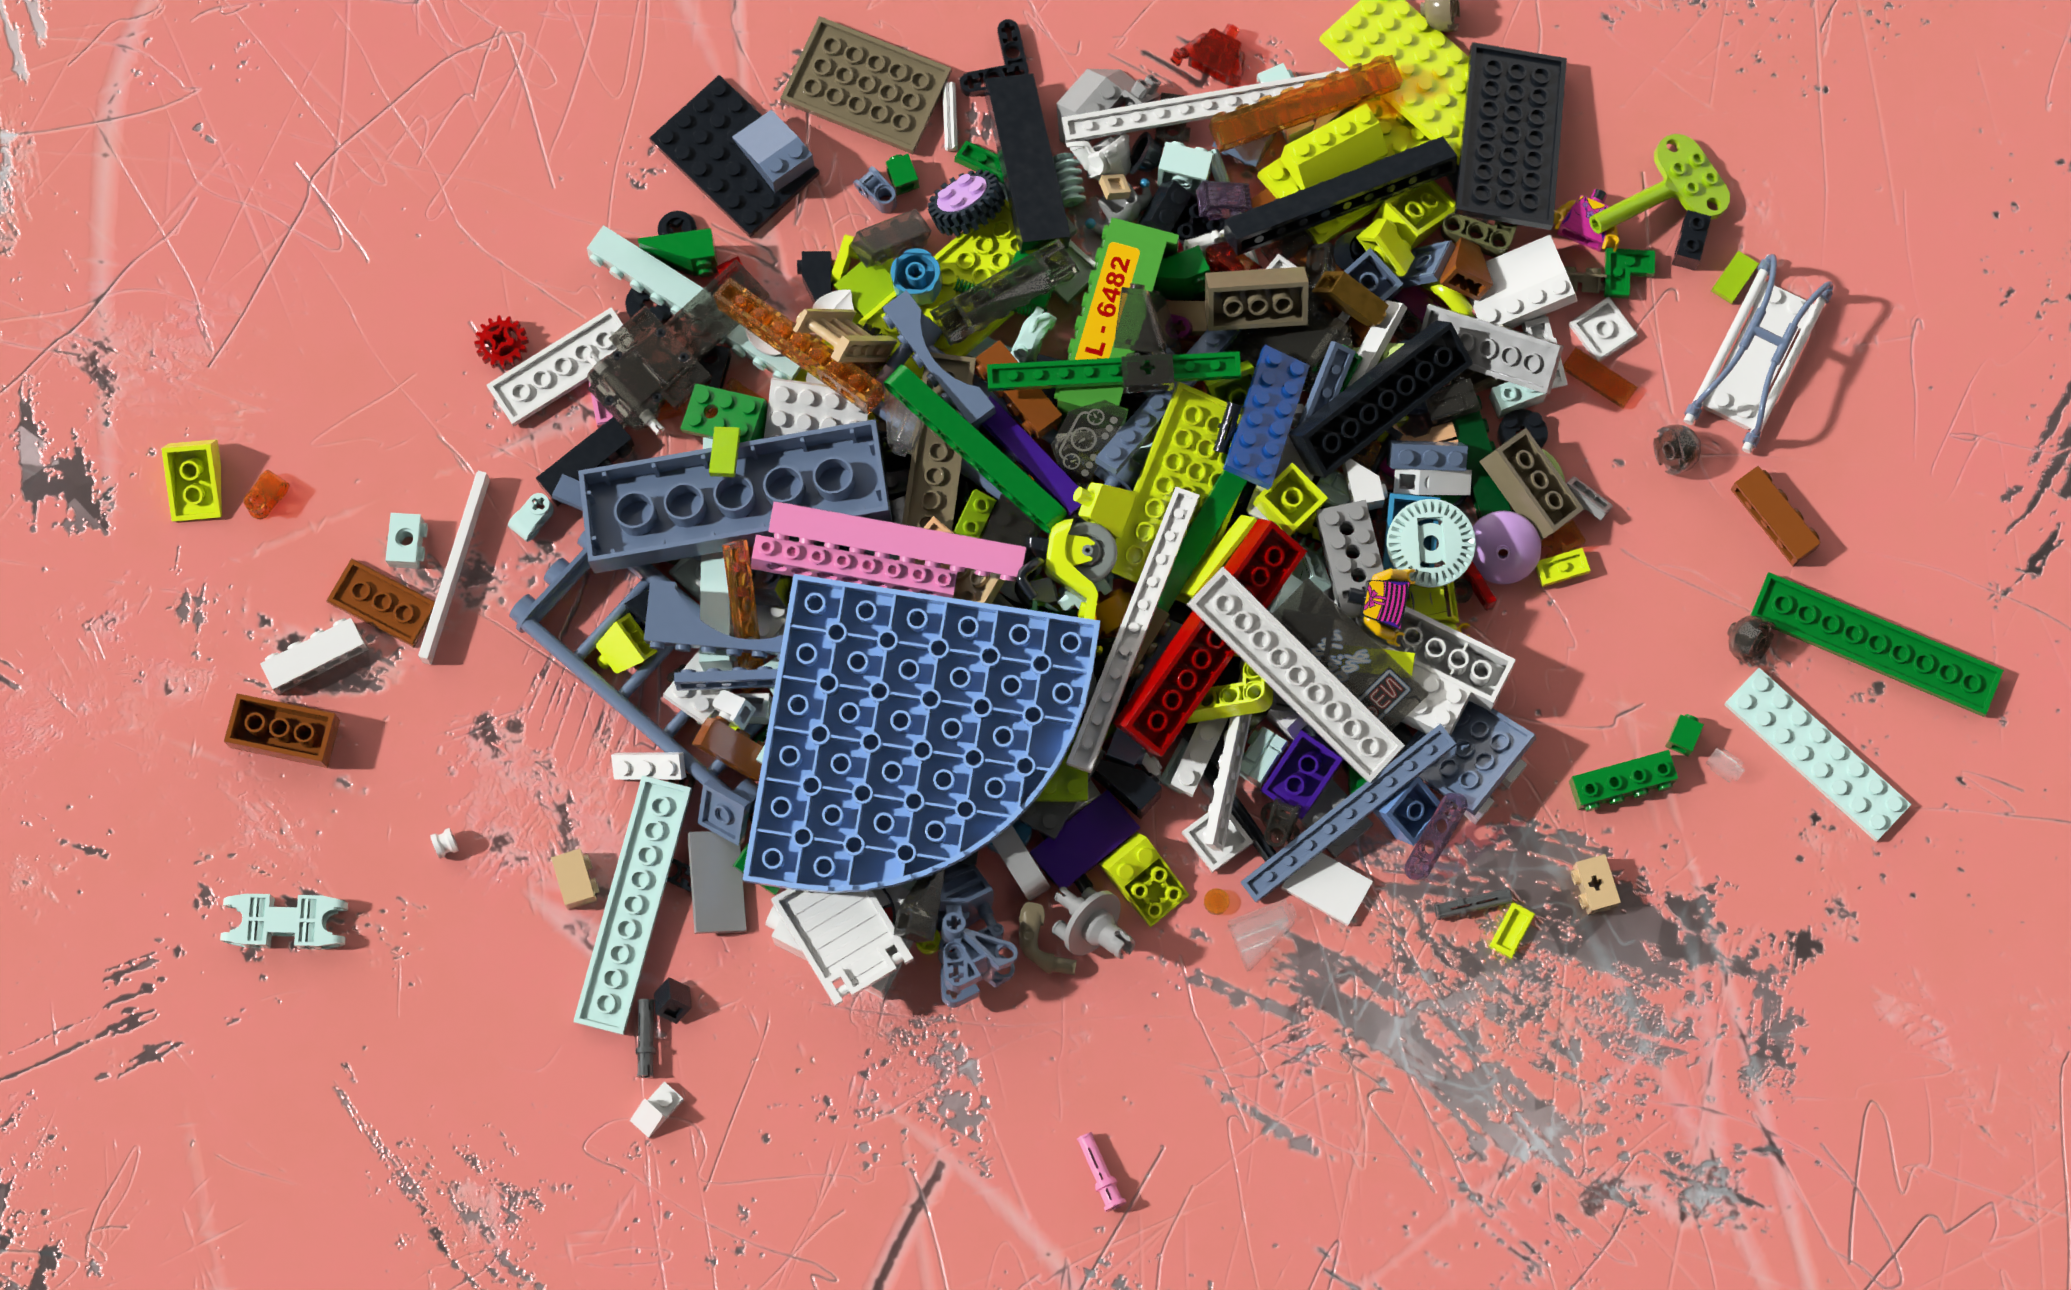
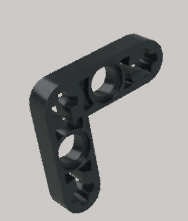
M1005 19L998 25V39L1004 65L965 73L960 79V89L964 95L969 97L983 95L986 78L991 75L1004 77V73L1007 72V76H1013L1015 71H1019L1020 74H1028L1019 26L1014 20ZM1007 27L1012 31V41L1008 42L1007 33L1005 32ZM1011 48L1019 50L1020 54L1017 58H1009L1006 52ZM981 77H984V87H981ZM968 80H972L975 83L974 88H969L967 85Z

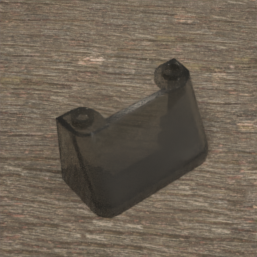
M1130 283L1129 288L1122 287L1114 348L1128 349L1140 355L1182 354V347L1164 296H1161V291L1153 290V292L1144 290L1145 285Z

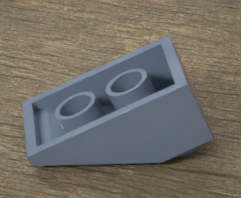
M772 110L732 137L775 193L814 166L812 153Z

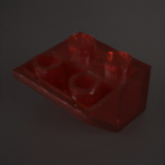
M1226 241L1209 245L1206 248V262L1210 268V273L1263 269L1262 266L1245 254L1237 256Z

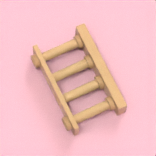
M804 309L797 316L796 325L793 329L796 333H816L833 345L834 351L831 358L837 362H886L897 343V340L891 336H872L853 323L852 320L856 314V311L853 309Z

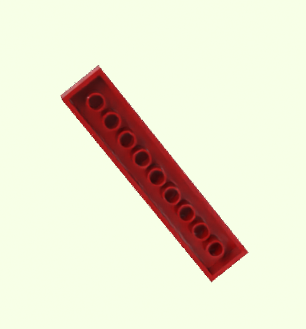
M1258 519L1224 568L1267 609L1307 553V550L1273 521ZM1192 611L1113 724L1146 751L1162 757L1236 652Z

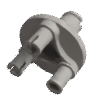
M1066 887L1059 889L1063 896L1058 892L1055 893V901L1066 907L1072 917L1068 924L1063 920L1057 921L1052 928V933L1064 941L1066 948L1070 952L1078 956L1086 955L1101 945L1120 959L1124 958L1121 950L1125 951L1128 955L1132 953L1135 947L1134 939L1116 925L1121 910L1120 900L1110 891L1096 892L1091 887L1086 888L1081 897H1076Z

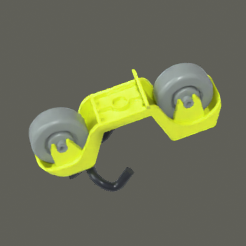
M1067 519L1052 527L1049 539L1026 537V547L1034 559L1019 569L1014 585L1015 593L1027 610L1032 608V599L1038 596V593L1029 582L1040 574L1044 568V572L1049 578L1084 601L1079 606L1078 617L1094 620L1098 592L1094 583L1105 579L1113 570L1117 560V545L1112 534L1099 524L1081 522L1072 525L1073 519ZM1097 646L1095 657L1101 655L1103 650L1101 646ZM1094 672L1083 714L1087 712L1097 687Z

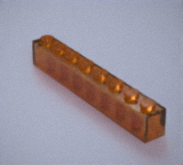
M1379 55L1367 64L1357 63L1350 66L1347 71L1329 73L1325 79L1319 81L1317 79L1309 80L1302 87L1296 89L1294 87L1286 88L1281 91L1280 95L1274 97L1271 95L1264 96L1257 103L1251 105L1249 103L1241 104L1235 108V111L1226 113V111L1219 112L1210 119L1209 129L1219 153L1398 90L1402 85L1403 79L1393 55L1386 57Z

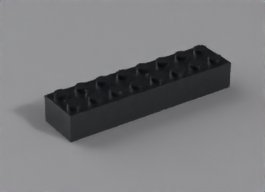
M1435 320L1289 432L1288 436L1310 475L1326 478L1473 364L1451 322Z

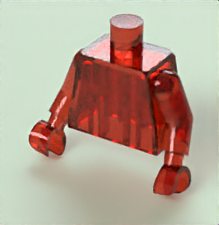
M1227 24L1223 32L1211 28L1208 33H1201L1180 49L1175 48L1170 61L1179 67L1182 60L1188 58V66L1227 85V89L1240 87L1246 56L1241 50L1242 43L1235 39L1239 29L1233 24Z

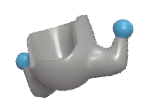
M1146 178L1140 181L1142 195H1138L1127 181L1131 190L1129 199L1106 200L1104 195L1098 200L1102 211L1106 215L1104 225L1096 224L1093 218H1088L1085 221V226L1093 229L1102 237L1105 224L1110 225L1112 217L1128 222L1136 220L1140 212L1148 207L1153 198L1149 189L1150 181Z

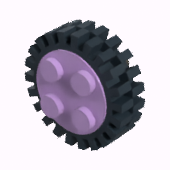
M972 170L968 171V174H959L957 180L954 177L949 179L950 184L943 183L941 185L942 190L937 189L934 192L935 196H931L928 203V212L937 229L942 234L946 233L948 236H951L953 233L955 236H960L962 231L964 234H968L971 228L974 231L978 230V225L981 223L984 226L987 225L988 218L993 220L996 217L995 213L1001 212V206H1004L1006 197L993 173L990 174L987 170L984 173L982 170H977L974 173Z

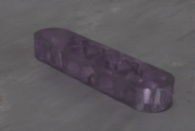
M1449 793L1442 798L1406 861L1405 873L1408 878L1423 880L1432 871L1467 809V800L1462 794ZM1451 800H1456L1457 809H1452L1453 804ZM1440 819H1444L1447 823V829L1444 833L1439 832L1437 829V823ZM1428 840H1431L1435 845L1432 854H1428L1425 850V844ZM1415 864H1420L1419 869L1421 870V873H1415Z

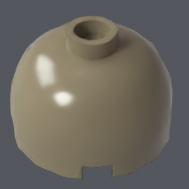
M1425 0V2H1421V16L1426 17V21L1431 28L1442 32L1458 30L1459 24H1454V18L1456 16L1460 17L1459 0Z

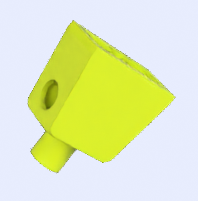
M1091 482L1087 490L1078 487L1074 492L1073 500L1082 504L1079 510V516L1082 519L1099 524L1106 528L1113 537L1120 538L1137 493Z
M630 613L616 621L596 644V648L601 653L597 658L598 665L603 669L611 667L615 673H620L642 663L658 651L650 648V644L645 643V633Z

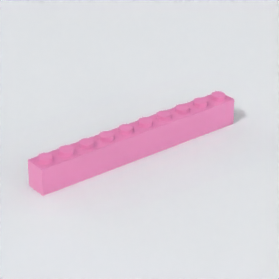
M777 501L773 503L768 531L774 533V538L789 540V536L799 537L800 543L814 545L816 540L825 542L824 547L839 549L840 545L849 546V551L864 554L865 550L875 551L874 556L889 559L890 554L900 556L899 561L915 563V559L925 560L926 566L940 568V563L950 565V570L965 572V568L975 569L976 575L990 577L992 572L1001 574L1000 579L1015 581L1019 569L1024 565L1027 548L1025 546Z

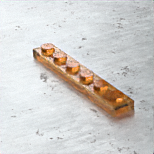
M738 539L722 545L734 637L760 639L747 539ZM742 652L741 656H737L738 667H744L747 670H757L758 667L764 665L763 659L752 657V653ZM763 688L741 689L742 693H752Z

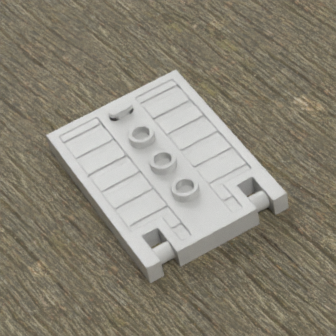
M786 889L771 898V902L835 1007L843 1003L842 997L850 993L854 997L897 971L896 965L902 961L907 965L914 960L873 891L821 893ZM895 947L898 952L889 956L887 951ZM842 979L844 985L836 989L833 983Z

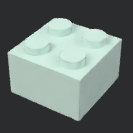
M1165 142L1158 168L1157 186L1159 187L1161 183L1175 180L1193 195L1204 198L1211 174L1213 153L1202 147H1196L1195 149L1186 147L1181 142Z

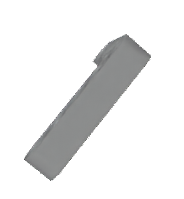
M1012 825L992 841L1029 901L1051 889V886Z

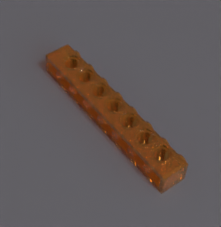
M730 277L713 295L720 311L868 415L885 398L880 382L851 362H837L832 359L833 349L810 333H796L793 331L796 323Z

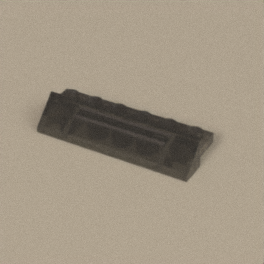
M1058 238L931 310L930 313L937 326L942 330L947 343L951 346L954 343H961L970 334L985 329L991 322L1006 317L1012 310L1029 304L1033 298L1040 294L1050 292L1054 286L1061 282L1071 280L1080 271Z

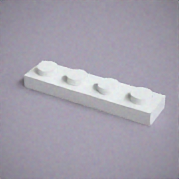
M1229 717L1198 722L1169 787L1193 797Z

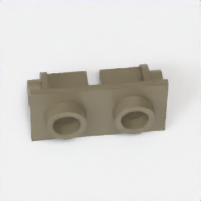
M1564 266L1575 292H1577L1578 282L1582 283L1581 292L1599 293L1604 291L1605 281H1601V277H1607V275L1600 273L1601 269L1586 268V272H1576V267Z

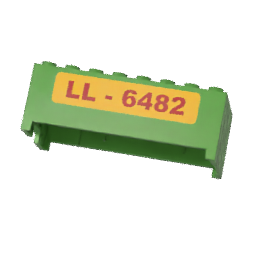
M1113 217L1111 218L1110 225L1105 224L1101 237L1103 239L1101 247H1098L1095 256V269L1091 270L1088 280V293L1085 292L1081 304V307H1083L1082 316L1078 315L1074 329L1076 330L1075 336L1071 338L1068 347V360L1134 357L1147 309H1154L1157 299H1151L1161 261L1164 258L1177 254L1179 235ZM1125 385L1056 388L1054 399H1058L1057 409L1062 414L1061 423L1057 426V431L1068 433L1078 414L1084 411L1089 412L1092 409H1100L1104 413V421L1099 425H1092L1087 420V414H1082L1072 432L1079 427H1087L1094 430L1106 428L1107 425H1112L1113 427L1123 426L1127 422L1128 409L1119 407ZM1097 410L1090 413L1092 416L1089 415V420L1093 423L1101 422L1100 419L1103 418L1101 412L1097 413ZM1111 417H1116L1118 419L1117 423H1111Z

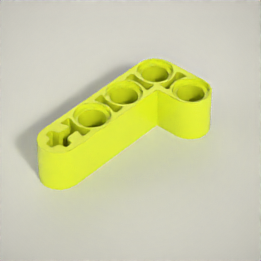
M1245 663L1243 667V682L1211 687L1186 723L1264 712L1273 703V689Z

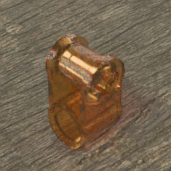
M265 470L244 497V505L248 509L249 514L255 519L266 518L275 505L285 496L290 485L272 471Z

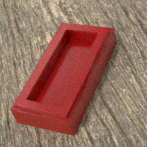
M1472 561L1463 573V576L1483 608L1487 611L1494 607L1497 599Z

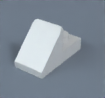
M664 1081L648 1100L644 1099L630 1121L650 1138L684 1099Z

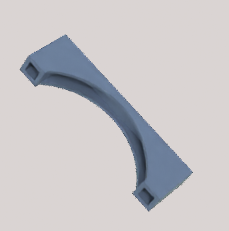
M650 580L644 641L646 644H650V648L663 650L665 646H675V650L690 652L691 648L701 649V653L716 654V650L726 651V655L741 656L743 652L752 653L754 658L766 659L767 655H776L777 659H780L783 635L766 639H743L721 633L701 621L687 607L677 592L678 585L676 582Z

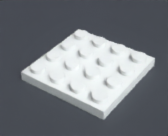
M771 378L764 438L867 421L871 391Z

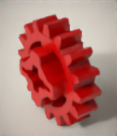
M498 315L495 322L488 318L489 325L481 324L480 327L483 331L475 333L479 339L474 341L475 347L479 348L476 351L478 356H483L484 364L491 361V366L494 369L497 364H500L502 369H505L506 363H510L514 367L515 359L523 360L520 353H527L528 351L526 346H524V344L529 343L528 338L525 336L527 334L525 329L520 328L521 325L518 320L512 324L510 316L503 321L501 316ZM511 331L517 335V341L511 337ZM486 344H488L489 347H492V353H489L487 351Z

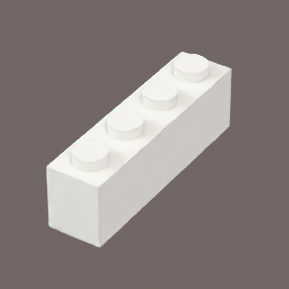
M346 618L338 620L333 624L332 628L326 631H316L310 636V639L304 642H295L288 646V650L280 654L273 653L267 656L260 665L274 692L280 695L367 651L368 648L354 621L351 618L348 620Z

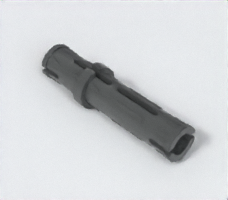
M1507 887L1502 890L1466 898L1459 896L1453 901L1434 904V912L1437 920L1457 915L1464 917L1466 913L1503 904H1511L1512 895ZM1495 898V900L1476 904L1479 901ZM1466 904H1470L1469 906L1460 907V908H1456V909H1452V910H1451V908H1453V907H1458V906H1463V905H1466Z
M649 999L638 1000V1048H635V1054L638 1055V1078H642V1076L643 1078L654 1077L653 1055L656 1054V1048H654L655 1000L650 999V1001Z

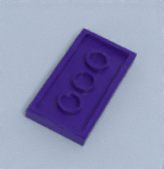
M1107 789L1067 821L1055 841L1048 837L1029 853L1058 889L1061 887L1068 888L1140 830V827Z

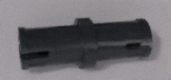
M1227 402L1222 422L1218 423L1217 428L1220 429L1213 448L1214 451L1228 454L1243 406Z

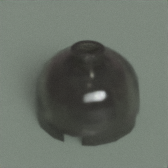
M1673 424L1658 429L1659 435L1657 438H1654L1653 446L1659 465L1664 463L1668 469L1665 472L1670 475H1677L1692 469L1698 462L1701 453V442L1696 433L1689 427L1680 424Z
M1749 615L1743 617L1737 623H1732L1727 632L1729 636V650L1732 655L1749 667L1756 665L1752 661L1757 656L1762 659L1774 637V633L1770 632L1771 627L1775 628V624L1758 615Z

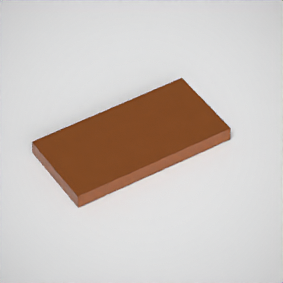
M352 558L326 600L327 603L413 648L428 625L435 601Z

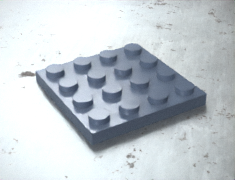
M1468 701L1451 734V737L1458 745L1422 772L1419 777L1427 786L1475 816L1533 744L1536 736L1492 708L1489 711ZM1418 730L1396 758L1427 734Z

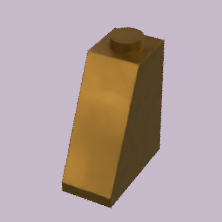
M1325 271L1312 290L1315 295L1366 326L1380 324L1386 317L1385 311L1389 307L1387 303L1344 271Z

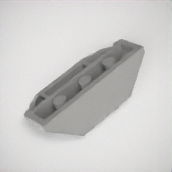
M1087 69L1056 103L1059 141L1066 145L1062 117L1121 107L1127 98L1121 95L1123 90L1134 85L1136 81L1122 70Z

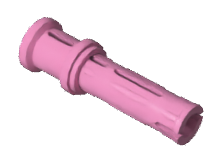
M1092 1132L1077 1138L1097 1182L1095 1190L1100 1192L1105 1204V1212L1112 1211L1126 1204L1125 1198L1121 1197L1116 1186V1178L1110 1176Z

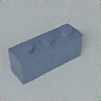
M1388 440L1386 465L1392 469L1466 471L1468 446L1461 442Z

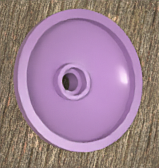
M1496 511L1483 516L1472 526L1476 539L1475 553L1472 561L1483 579L1496 584H1511L1527 577L1537 566L1541 555L1540 536L1535 526L1524 516L1511 511ZM1501 549H1505L1508 551V554L1501 556L1498 552Z

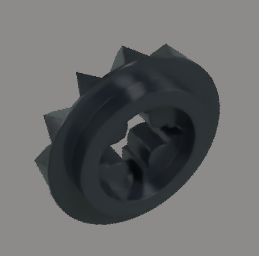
M683 211L669 212L661 218L658 224V235L672 234L674 232L671 227L678 228L681 225L682 232L697 230L695 220L691 215Z

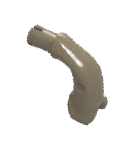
M1026 902L1021 909L1019 917V944L1024 955L1046 973L1059 972L1074 975L1077 960L1056 957L1053 953L1039 950L1037 940L1040 926H1044V908L1041 904Z

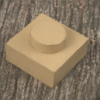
M1124 174L1101 175L1099 183L1106 200L1129 199L1131 190Z

